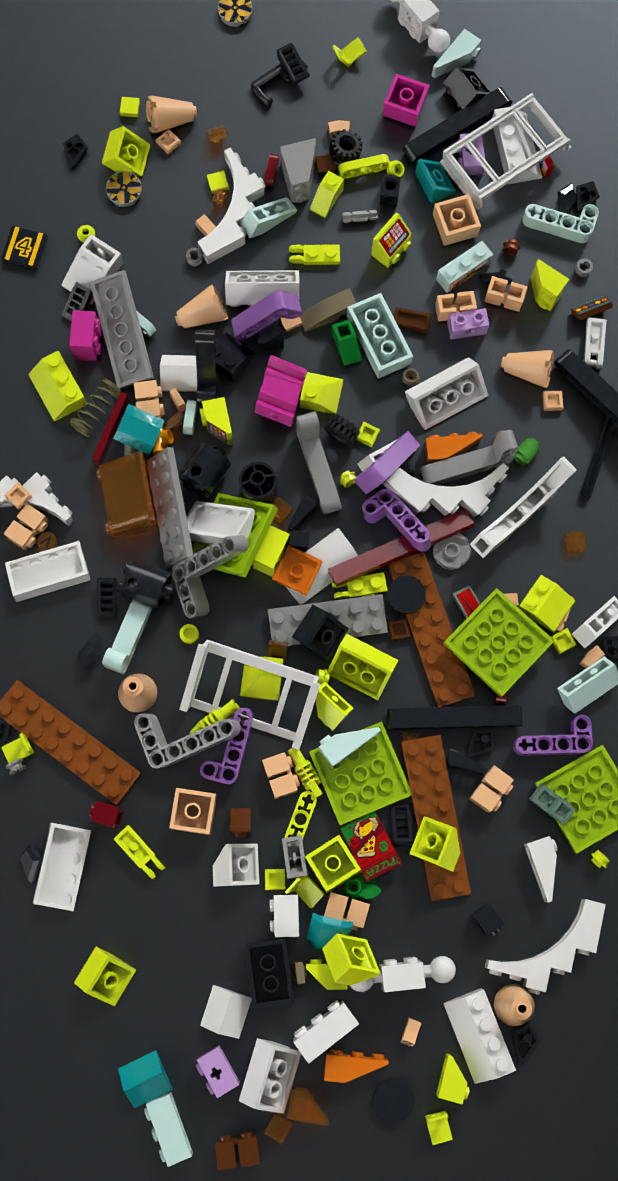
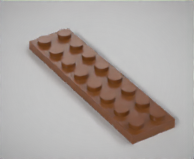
M421 552L388 564L393 581L404 575L413 576L419 579L425 587L426 599L424 604L415 613L405 614L437 707H445L475 697L464 663L443 644L453 632L425 553Z
M18 680L1 699L0 717L19 732L25 734L27 738L117 806L142 774Z
M441 735L403 741L401 745L411 789L417 829L419 830L424 816L457 829L460 855L453 872L423 860L431 901L471 894Z

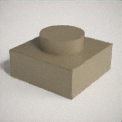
M303 962L289 963L292 984L305 983L307 971Z

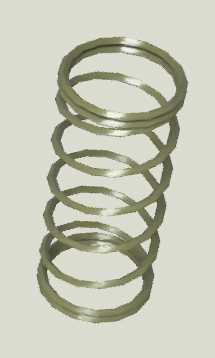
M107 379L101 380L104 388L96 387V392L99 396L90 395V400L93 404L83 403L87 412L77 411L81 420L72 418L70 424L78 432L87 437L91 434L81 423L88 426L91 430L94 429L82 419L79 412L91 416L97 422L100 421L87 410L85 404L97 408L104 415L106 414L93 402L91 396L103 400L112 407L108 401L103 399L97 389L100 388L109 392L116 399H118L117 396L122 392L114 383Z

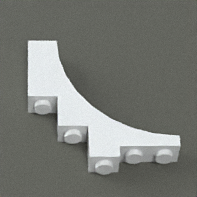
M231 147L226 149L224 154L234 182L232 201L219 225L210 234L198 241V249L202 252V256L207 264L245 245L246 232L240 223L247 210L255 208L252 202L264 196V188L266 187L261 177L258 178L256 173L250 175L248 169L241 165L239 155L234 153Z
M564 456L560 458L523 497L484 529L470 545L482 558L487 556L503 544L515 530L525 524L537 510L546 505L577 469Z
M503 463L482 480L456 487L436 486L422 482L398 467L386 479L383 485L387 489H391L415 514H418L420 511L424 513L432 504L444 516L449 513L454 514L462 506L470 515L475 517L479 514L482 516L488 510L487 504L491 500L487 497L495 490L493 486L496 482L501 483L507 476L505 472L509 467Z
M36 472L23 485L32 495L27 504L56 516L69 526L74 521L71 517L73 513L65 505L61 507L58 504L59 499L51 493L53 491L50 486L52 482L45 475L41 477ZM7 475L0 481V507L14 506L4 495L19 482L15 478L11 480Z
M582 899L572 925L563 937L548 950L520 961L500 962L486 960L485 968L490 969V974L497 976L506 973L510 974L509 979L521 981L524 978L522 986L527 987V991L539 995L540 991L546 992L551 968H553V973L564 975L565 971L571 973L576 949H578L577 953L589 956L590 952L596 953L606 904Z

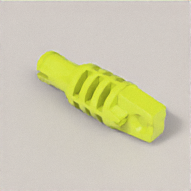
M231 699L221 709H214L213 712L200 720L190 731V734L218 721L227 719L240 707Z
M291 748L287 752L296 766L295 772L306 791L311 790L316 798L323 795L319 784L322 782L311 762L305 760L300 749Z

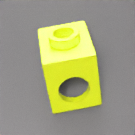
M358 37L342 50L335 45L332 46L339 60L348 67L367 53Z
M19 734L21 738L1 747L8 763L34 754L25 734Z
M308 875L297 878L285 891L286 894L295 891L310 908H313L325 895Z
M445 1110L425 1116L433 1145L453 1139L447 1120L448 1115Z

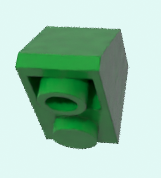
M350 319L332 325V336L343 365L347 366L361 361L357 337Z

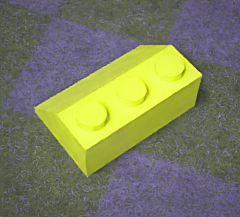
M59 351L42 358L28 374L54 422L84 407L85 397Z
M346 634L337 649L327 673L354 689L379 700L398 660Z

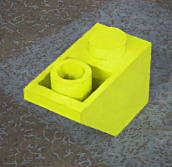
M310 959V963H306V969L327 990L348 989L347 985L335 983L328 963H322V959Z

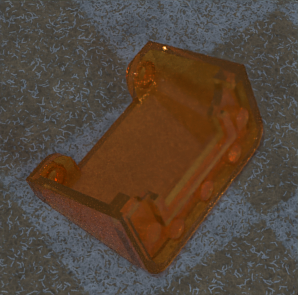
M143 451L134 452L99 465V469H96L98 481H102L109 522L105 523L107 534H111L113 540L158 532Z

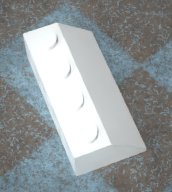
M509 107L495 109L492 119ZM519 111L528 122L526 113ZM514 115L493 128L504 174L536 153L533 139ZM539 163L508 184L542 179Z
M299 270L226 271V305L232 307H239L241 305L253 306L276 291H285L299 296Z
M469 357L405 391L410 408L424 430L489 396L479 364Z
M479 988L443 1003L475 1084L497 1079L516 1071L484 989Z

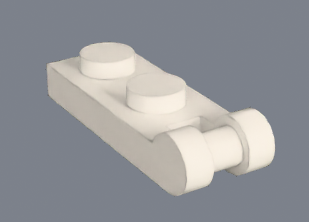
M588 317L583 361L590 367H595L596 370H602L607 320ZM591 355L597 356L596 360L590 359Z

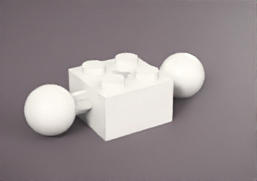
M389 0L392 3L400 4L398 20L402 26L407 28L413 39H416L420 44L428 38L429 48L436 53H442L447 50L450 45V36L447 31L437 29L439 9L431 0Z
M446 956L436 957L430 965H423V962L417 960L416 957L403 958L404 962L398 963L395 959L383 960V964H379L381 973L379 976L351 985L350 987L358 992L369 990L373 983H381L383 992L426 988L425 978L432 977L436 982L447 983L455 976L456 967L454 962Z

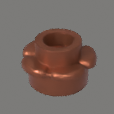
M509 239L503 243V251L507 255L514 256L521 248L515 239Z

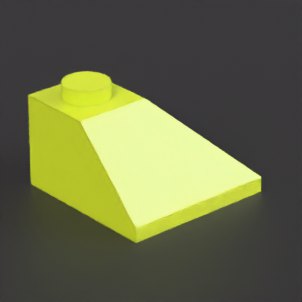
M307 372L300 397V408L336 415L344 379Z
M261 657L283 665V659ZM244 664L240 696L279 701L282 676Z
M424 816L409 854L453 872L460 855L457 829Z

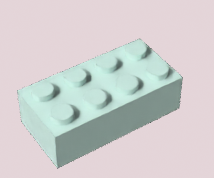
M381 293L347 307L348 320L350 319L355 334L378 379L412 364L413 355Z

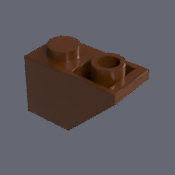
M231 808L230 833L234 834V837L242 838L247 837V834H251V808Z

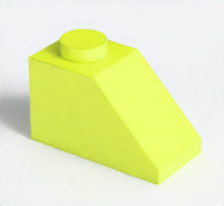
M328 171L317 189L310 210L326 218L343 191L344 179Z
M326 682L320 685L316 697L318 718L333 731L354 708Z
M446 1053L436 1095L438 1098L463 1105V1100H467L469 1095L468 1083L452 1055Z

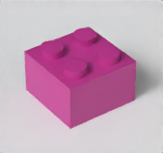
M396 74L385 99L382 115L416 127L427 100L430 85Z
M73 310L69 344L75 360L97 361L98 355H101L99 337L103 336L100 319L97 318L95 311Z

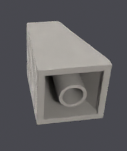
M315 138L280 146V166L291 203H301L309 199L316 161Z

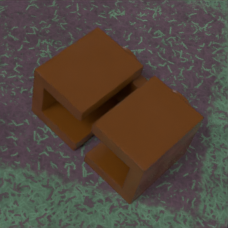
M249 1131L240 1133L238 1138H232L231 1135L220 1136L219 1140L215 1141L218 1171L237 1168L236 1144L239 1147L241 1167L260 1164L257 1134L252 1135V1132Z

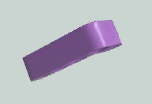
M276 291L234 317L231 323L235 339H247L281 317L287 319L300 317L303 313L299 296L285 291Z
M406 431L378 459L355 477L354 481L365 494H368L383 483L420 444L409 431Z
M382 489L363 503L362 510L364 518L368 523H376L387 516L415 549L426 551L430 548L431 540L428 529L391 489ZM408 525H414V526L411 527V528H407V527H406V526H408Z
M240 708L234 715V719L240 724L242 718L239 717V714L246 711V715L249 716V719H246L243 726L247 725V729L241 727L240 730L244 733V739L237 741L233 737L228 740L223 762L214 760L204 762L200 767V773L204 778L225 784H231L237 780L253 722V712L249 708ZM231 750L239 752L238 760L230 759L229 752ZM207 764H212L215 767L214 774L209 775L205 772ZM226 769H231L234 772L233 779L228 780L224 777Z
M579 715L570 722V735L521 736L514 741L513 751L520 756L584 754L591 750L593 745L591 720L585 715ZM577 720L583 721L585 725L584 730L577 727ZM540 740L547 744L546 750L539 748L538 742ZM559 740H563L566 743L565 750L558 747ZM578 740H583L586 743L584 750L578 747ZM523 741L524 745L532 744V747H527L523 751V748L519 747V744Z

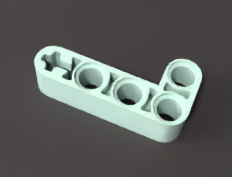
M530 204L525 209L522 221L529 228L578 243H586L594 230L599 211L595 205L588 204L584 206L580 217H576L540 205Z
M132 600L112 648H108L102 661L104 667L121 674L126 672L151 614V606Z

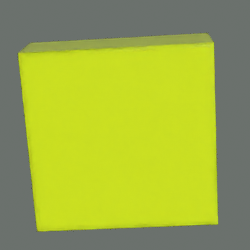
M122 97L120 116L138 117L140 98Z
M224 171L207 175L212 194L229 190Z
M363 422L359 429L360 434L356 440L372 447L380 433V429Z
M568 628L551 636L558 654L577 645Z
M285 869L265 870V890L286 889Z

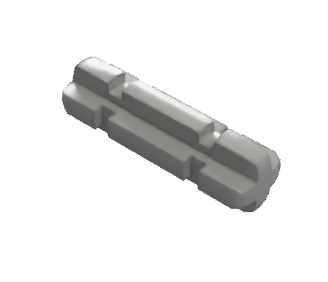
M376 210L342 213V221L344 223L368 221V219L371 221L378 218Z

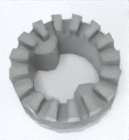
M195 247L190 248V250L188 249V252H186L187 263L191 266H199L202 263L203 257L200 249ZM197 254L198 259L192 261L191 255Z
M585 258L580 259L575 267L576 274L581 277L590 275L593 269L592 262ZM582 265H585L588 267V269L583 271L580 269V267H582Z
M22 758L6 765V768L10 769V776L26 769V765L22 764Z

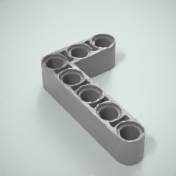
M314 411L297 416L296 432L322 513L325 515L341 510L340 498L319 438L320 424L317 414Z
M507 430L495 437L492 446L428 464L419 470L425 483L437 486L497 468L503 463L507 465L513 461L519 448L513 431Z
M245 536L224 537L173 566L172 577L183 611L188 618L206 616L209 613V603L200 576L244 553L248 548V540Z
M139 714L134 720V725L148 763L153 768L169 767L237 736L241 730L240 723L237 720L223 719L167 744L158 718L154 714ZM146 718L149 722L147 727L144 725V720ZM228 723H230L232 726V730L230 733H228L226 730V726ZM211 731L214 733L213 741H211L209 738V733ZM153 736L156 740L154 745H152L151 738ZM193 739L197 741L195 749L192 746ZM176 747H178L180 750L178 756H176L175 754ZM159 755H161L163 759L161 764L158 761Z

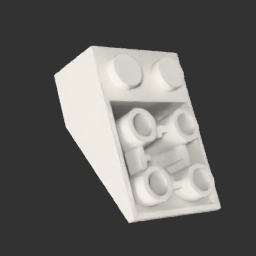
M91 234L79 249L61 285L70 292L76 282L91 289V281L111 275L119 270L123 265L121 253ZM80 291L79 294L85 296V293ZM94 296L90 302V305H92L95 301Z

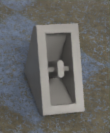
M302 836L282 838L287 879L307 876Z

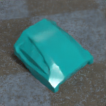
M128 404L113 439L149 455L162 429L164 420Z
M313 913L307 940L314 949L323 951L322 948L337 933L349 936L353 922Z

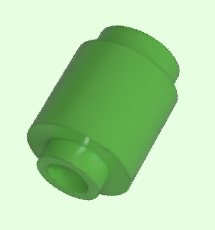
M526 438L518 447L519 449L514 460L522 466L529 464L540 452L539 442L534 438Z

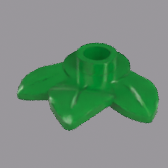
M361 872L350 878L344 885L345 894L352 899L362 897L370 900L379 896L382 891L375 885L378 877L366 883ZM353 886L358 887V890L356 892L351 891V888Z

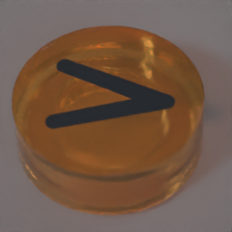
M51 532L42 533L37 540L38 546L42 551L56 548L58 543L57 538Z

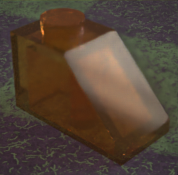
M296 1087L295 1090H291L287 1119L328 1126V1117L312 1093H308V1089Z

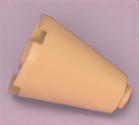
M153 95L147 97L150 100L146 102L147 121L152 124V127H149L151 133H158L192 122L194 117H197L196 106H193L192 102Z
M215 286L207 287L177 311L175 319L179 327L183 326L185 329L228 319L227 311L223 307L222 299Z
M552 350L507 353L506 357L503 356L501 368H504L506 373L547 388L551 378L549 376L553 368L554 353Z
M133 674L126 677L120 684L118 697L123 707L131 712H145L156 702L157 687L154 681L147 675Z
M506 985L495 995L494 1011L497 1017L506 1025H524L531 1019L534 1013L535 1003L533 996L527 991L528 989L521 985Z

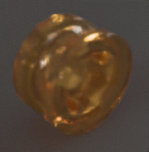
M218 188L213 195L212 203H217L219 207H222L228 193L226 191L222 192V189Z

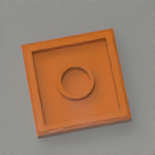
M288 544L271 580L307 596L323 561Z

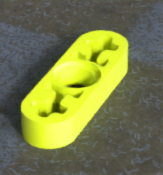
M381 154L344 162L338 166L340 177L346 179L386 170L390 161L388 155Z
M305 791L300 795L285 838H288V835H293L295 829H291V826L294 825L296 828L304 829L302 833L300 831L297 833V836H302L303 840L317 802V798L312 792ZM308 795L311 796L313 804L309 803L306 809L311 810L309 814L304 810H298L299 806L302 808L305 802L302 798H306ZM302 813L306 816L307 821L305 824L298 825L295 822L297 814Z

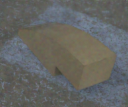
M350 288L332 295L302 312L303 314L300 316L304 331L308 332L337 321L340 316L347 314V307L356 304Z

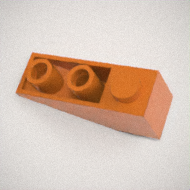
M469 432L466 435L452 433L444 437L439 435L429 436L424 443L426 464L459 456L480 443L483 435L477 434V432Z
M331 1049V1053L326 1052L324 1081L346 1083L388 1065L389 1061L382 1054H372V1057H366L362 1052L352 1051L351 1055L343 1054L342 1050Z

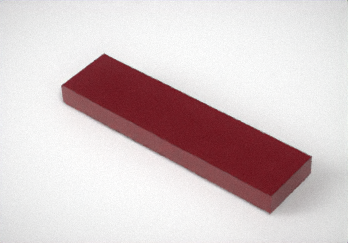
M121 392L92 457L94 464L97 466H102L129 403L126 393Z

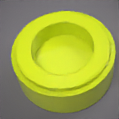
M186 624L180 629V638L184 643L193 644L198 640L199 631L196 626Z

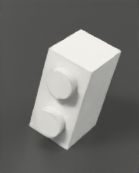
M274 895V900H270V912H274V920H270V932L275 933V937H299L298 895Z

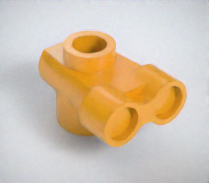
M161 429L153 447L154 455L167 448L168 444L174 442L170 429Z

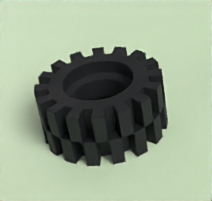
M343 129L342 133L339 130L337 134L334 133L331 139L329 154L330 156L333 155L334 161L337 159L338 164L340 162L357 160L360 157L363 141H361L360 136L356 137V132L352 134V130L346 132V129ZM347 144L352 150H343L339 145Z
M332 414L323 427L324 431L329 436H332V439H336L338 443L341 442L342 445L348 447L353 445L360 434V431L357 430L358 428L353 423H350L348 419H344L343 416L338 414Z

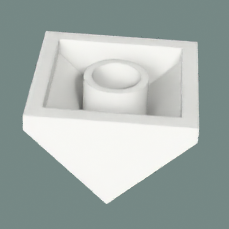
M162 355L160 362V386L162 391H170L176 388L178 392H197L196 356Z
M213 985L200 1026L217 1034L239 1039L252 997Z

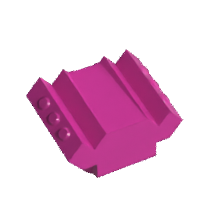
M271 355L254 413L291 427L300 402L307 369Z

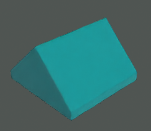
M424 159L417 161L415 175L431 204L456 193L440 162Z
M156 1050L118 1068L123 1091L134 1108L173 1090Z

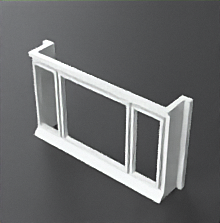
M531 93L445 149L440 164L464 195H470L474 208L478 211L483 207L484 199L559 149L562 148L565 153L572 148L570 146L571 139L563 134L534 98L533 93ZM528 106L555 141L546 146L519 111ZM514 115L541 150L498 177L472 142ZM465 146L493 180V182L480 190L452 156Z
M206 640L203 645L198 644L179 710L187 712L190 707H194L211 713L214 709H221L218 706L232 660L286 678L272 724L253 718L251 727L294 741L292 748L299 750L320 684L317 683L319 677L210 640ZM208 652L226 658L213 705L194 699ZM292 680L311 686L296 732L278 727ZM233 713L227 719H234L235 713ZM239 714V717L242 718L241 724H244V721L249 719V717Z

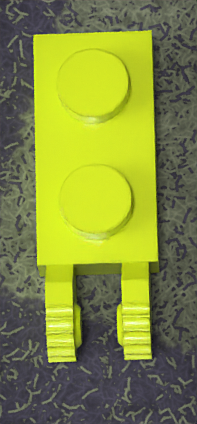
M340 245L289 246V252L304 253V257L292 255L289 258V262L292 264H340Z
M384 572L364 575L338 587L332 582V587L334 588L343 586L348 588V591L335 593L334 599L348 597L350 599L362 597L366 594L374 595L388 591Z
M129 825L114 838L140 869L142 868L151 879H154L156 876L145 865L152 860L158 869L163 870L165 868L155 857L156 854Z

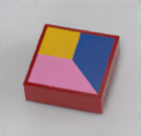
M549 156L539 163L545 177L550 176L554 168L552 159Z

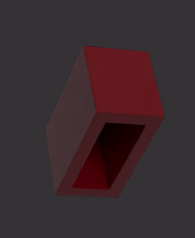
M100 801L92 804L89 810L91 821L115 829L119 828L124 813L123 809Z

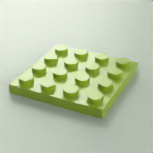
M218 493L214 501L215 504L252 508L255 510L253 525L247 539V550L214 568L218 571L246 578L278 508L272 504ZM194 542L192 546L193 555L212 544Z
M496 588L443 644L502 697L551 646L554 640Z
M382 721L365 728L379 727L381 729L379 734L333 768L318 748L309 751L339 826L412 795L410 786Z
M603 745L534 783L536 788L540 783L545 784L555 794L565 799L576 809L565 825L556 820L575 854L618 830V769Z

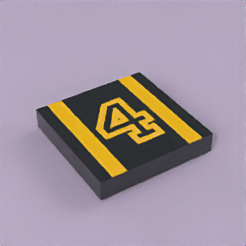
M12 226L1 257L2 261L38 269L48 238L47 234Z

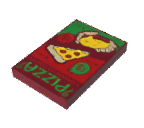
M376 811L359 817L339 828L355 861L361 868V873L366 883L402 865Z

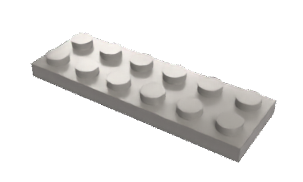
M122 270L91 281L90 285L117 387L123 389L134 385L135 382L153 379L154 376L126 271Z
M167 447L147 460V470L150 476V487L153 493V503L156 509L160 541L164 553L163 558L166 569H172L174 565L192 556L193 550L174 449Z
M383 594L313 603V605L328 612L348 627L349 630L346 634L352 637L388 633ZM312 604L268 609L272 641L286 642L288 646L301 644L292 638V635Z

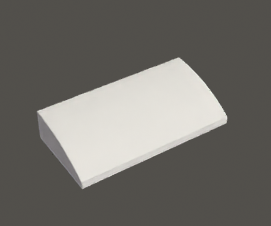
M196 501L186 516L191 541L214 544L227 536L243 535L248 539L253 525L255 510L252 508Z
M339 528L305 552L323 561L307 596L288 587L286 588L299 605H303L334 582L328 572L329 568L358 556Z
M79 541L5 563L12 595L16 602L91 580Z
M50 823L33 904L74 911L91 830Z

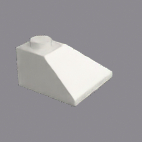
M225 844L213 865V887L259 884L258 844Z

